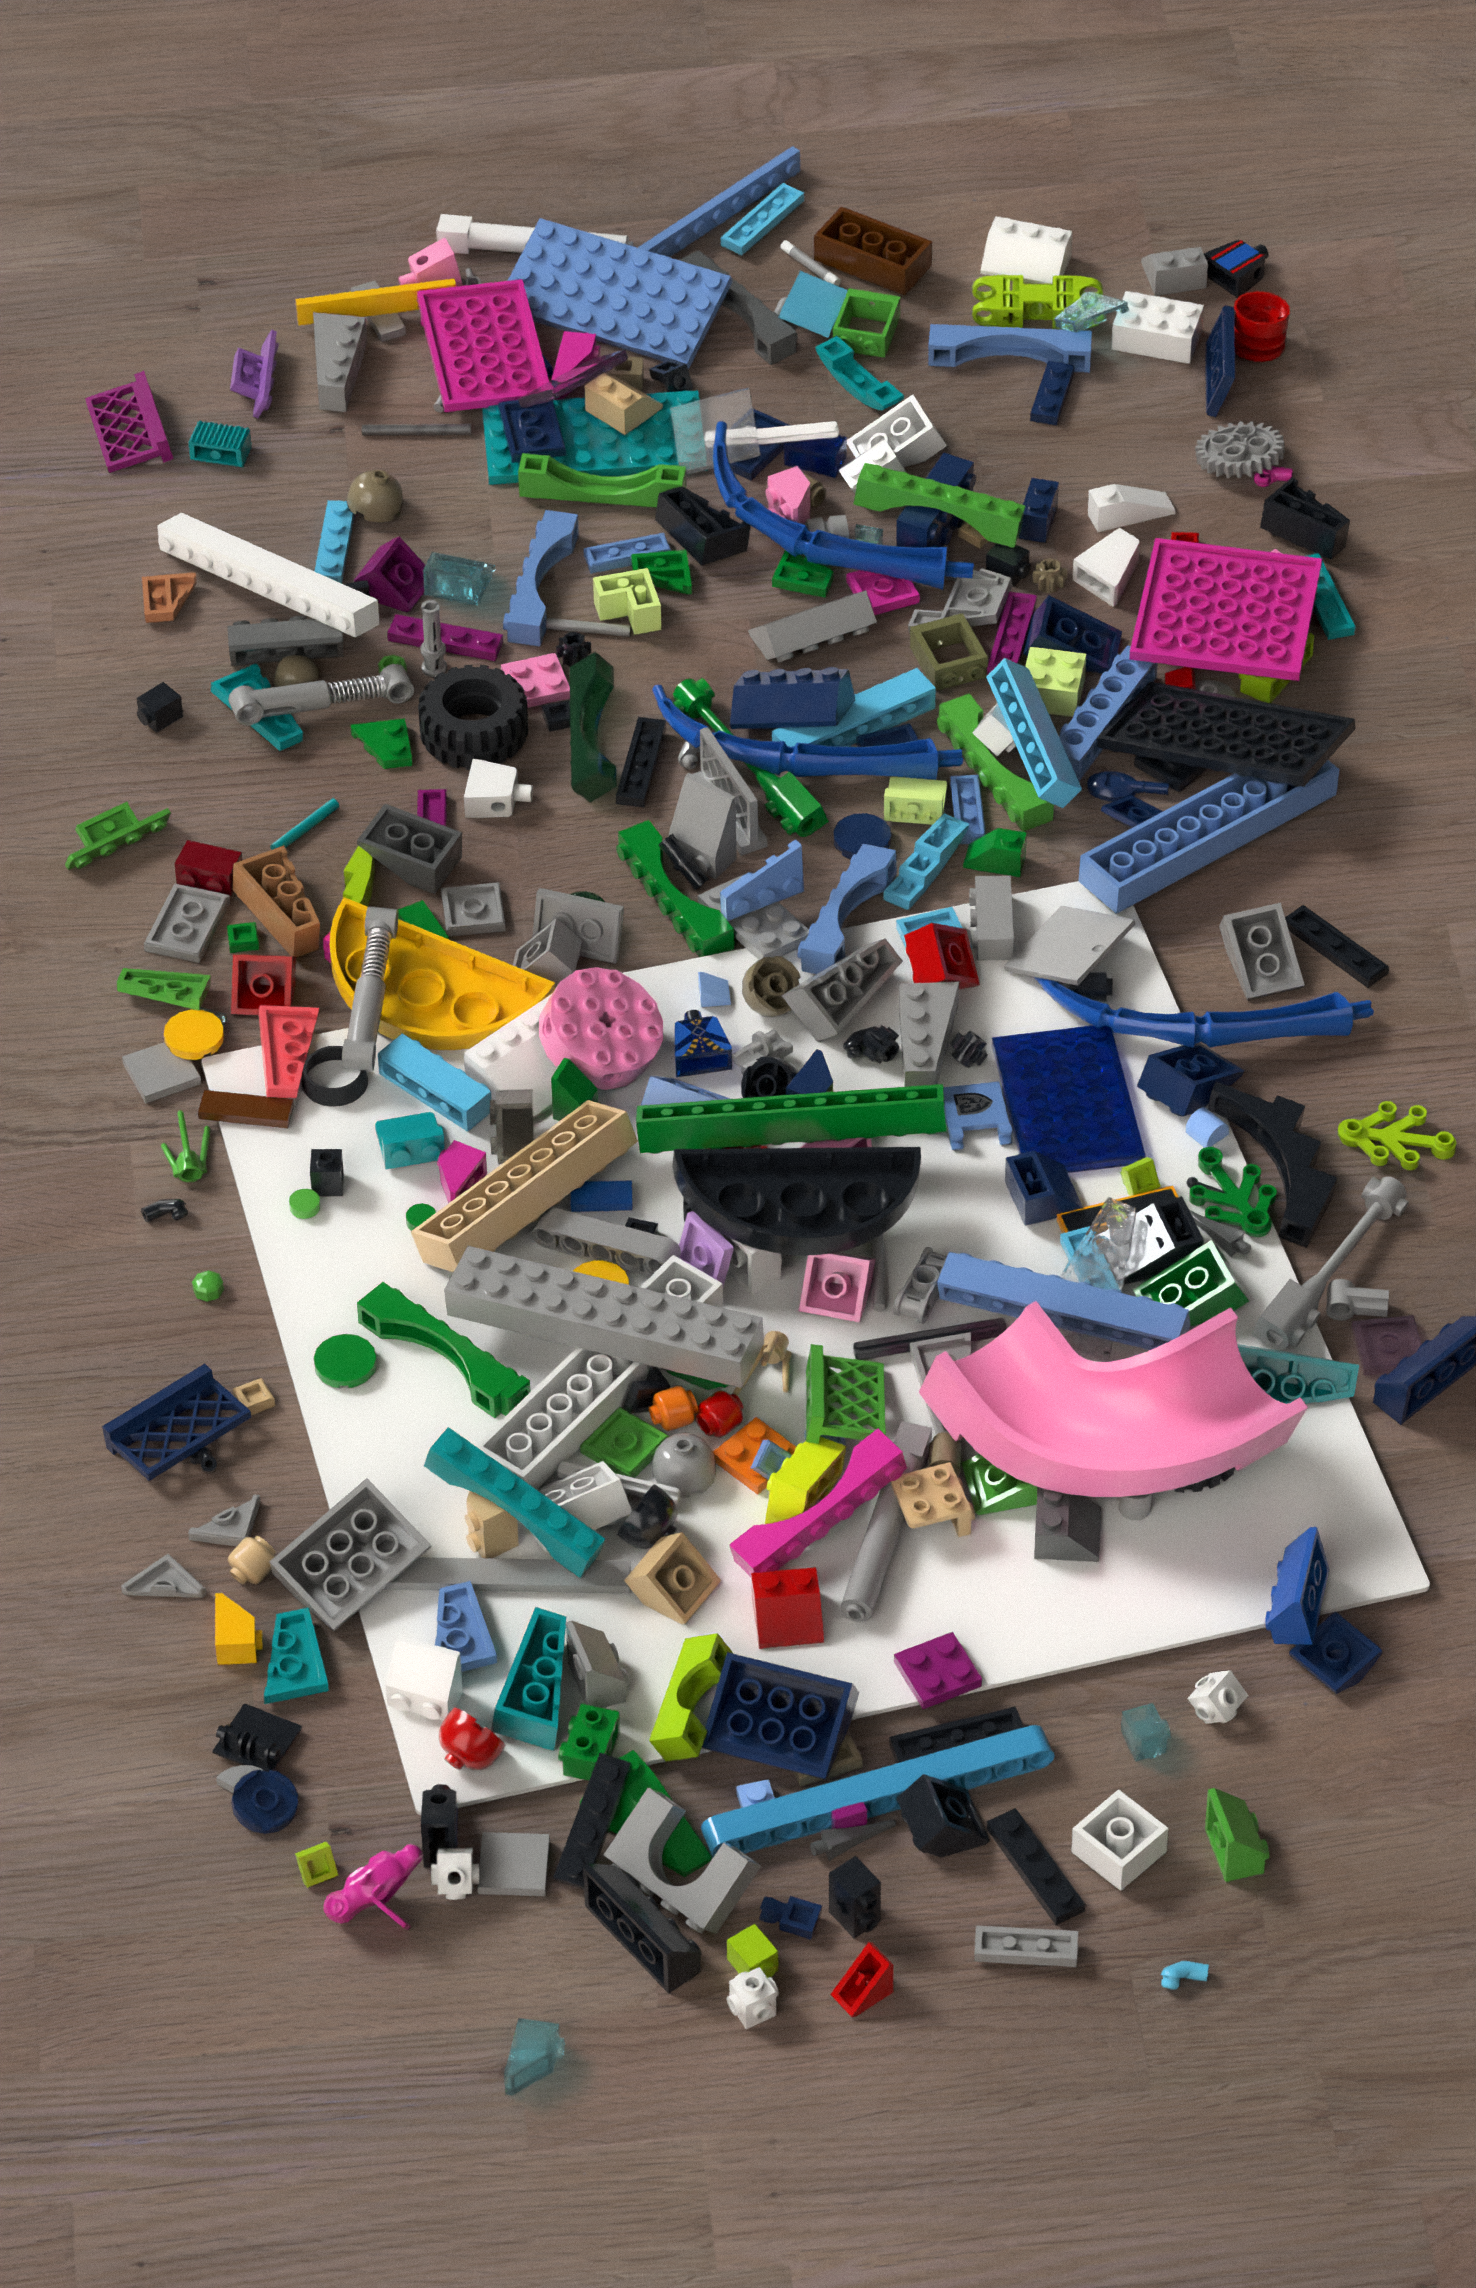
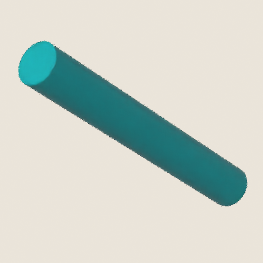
M334 798L330 799L270 845L271 850L281 846L288 847L338 809V801Z

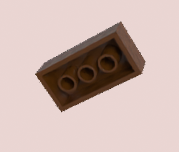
M841 206L814 234V260L906 295L932 267V241Z

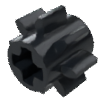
M570 632L564 635L563 638H559V645L556 646V655L558 658L563 657L564 665L578 667L584 661H589L591 642H585V635L578 632Z
M883 1025L880 1028L872 1027L863 1037V1045L866 1047L863 1054L872 1062L876 1060L879 1064L882 1061H891L899 1051V1044L895 1041L899 1035L890 1027L886 1028Z
M970 1030L964 1036L958 1032L950 1043L955 1049L951 1055L968 1068L973 1063L980 1066L988 1056L986 1051L983 1050L987 1043Z

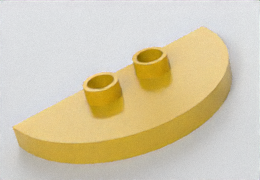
M343 897L331 926L330 957L336 986L342 998L352 1010L356 982L361 977L367 936H365L367 906ZM398 919L396 939L392 938L389 944L388 959L383 978L386 989L378 1032L393 1040L403 1033L410 1039L420 1042L426 1049H470L550 996L555 990V982Z

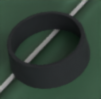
M343 1046L323 1047L313 1052L305 1061L302 1088L306 1096L317 1104L330 1107L347 1105L359 1099L367 1089L368 1076L365 1070H361L358 1077L350 1084L337 1088L320 1086L309 1078V1071L316 1065L330 1060H342Z

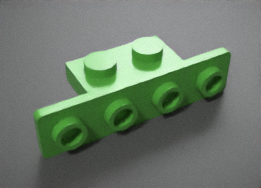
M124 802L78 824L75 830L85 848L68 856L65 863L68 870L74 867L81 869L90 864L92 859L99 855L106 857L118 849L117 847L124 843L131 845L140 840L142 835L149 831L156 833L167 826L171 815L169 808L138 821L129 804Z

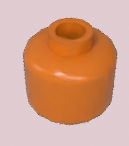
M678 1385L657 1392L653 1396V1406L649 1407V1413L655 1425L660 1424L665 1431L669 1432L693 1423L695 1414H698V1406L692 1391H686L682 1386Z

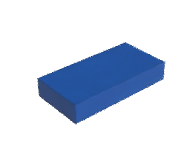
M632 1180L586 1181L582 1187L571 1192V1212L633 1210Z

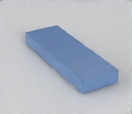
M664 533L583 548L590 573L632 566L631 554L671 551Z
M979 775L950 776L954 818L969 823V829L959 844H970L986 835Z

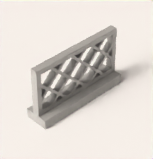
M708 727L700 729L701 771L693 773V775L736 797V849L741 856L767 847V837L758 826V800Z

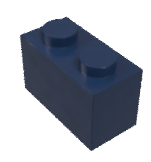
M1037 478L1031 479L1023 505L1026 507L1019 539L1046 543L1058 508L1059 482Z

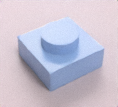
M769 1779L736 1786V1794L741 1808L774 1799Z

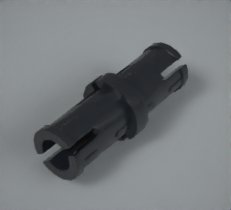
M673 833L659 844V847L662 848L674 863L673 868L682 873L694 890H697L709 880L693 860L694 855L688 853Z

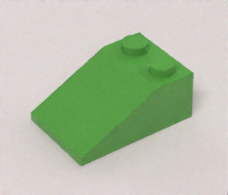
M980 1454L961 1462L977 1515L1037 1505V1486L1009 1475L995 1467Z

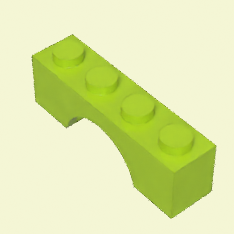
M718 1633L685 1638L649 1739V1742L666 1762L699 1757L707 1730L694 1715V1709L702 1695L719 1682L727 1652L733 1653Z

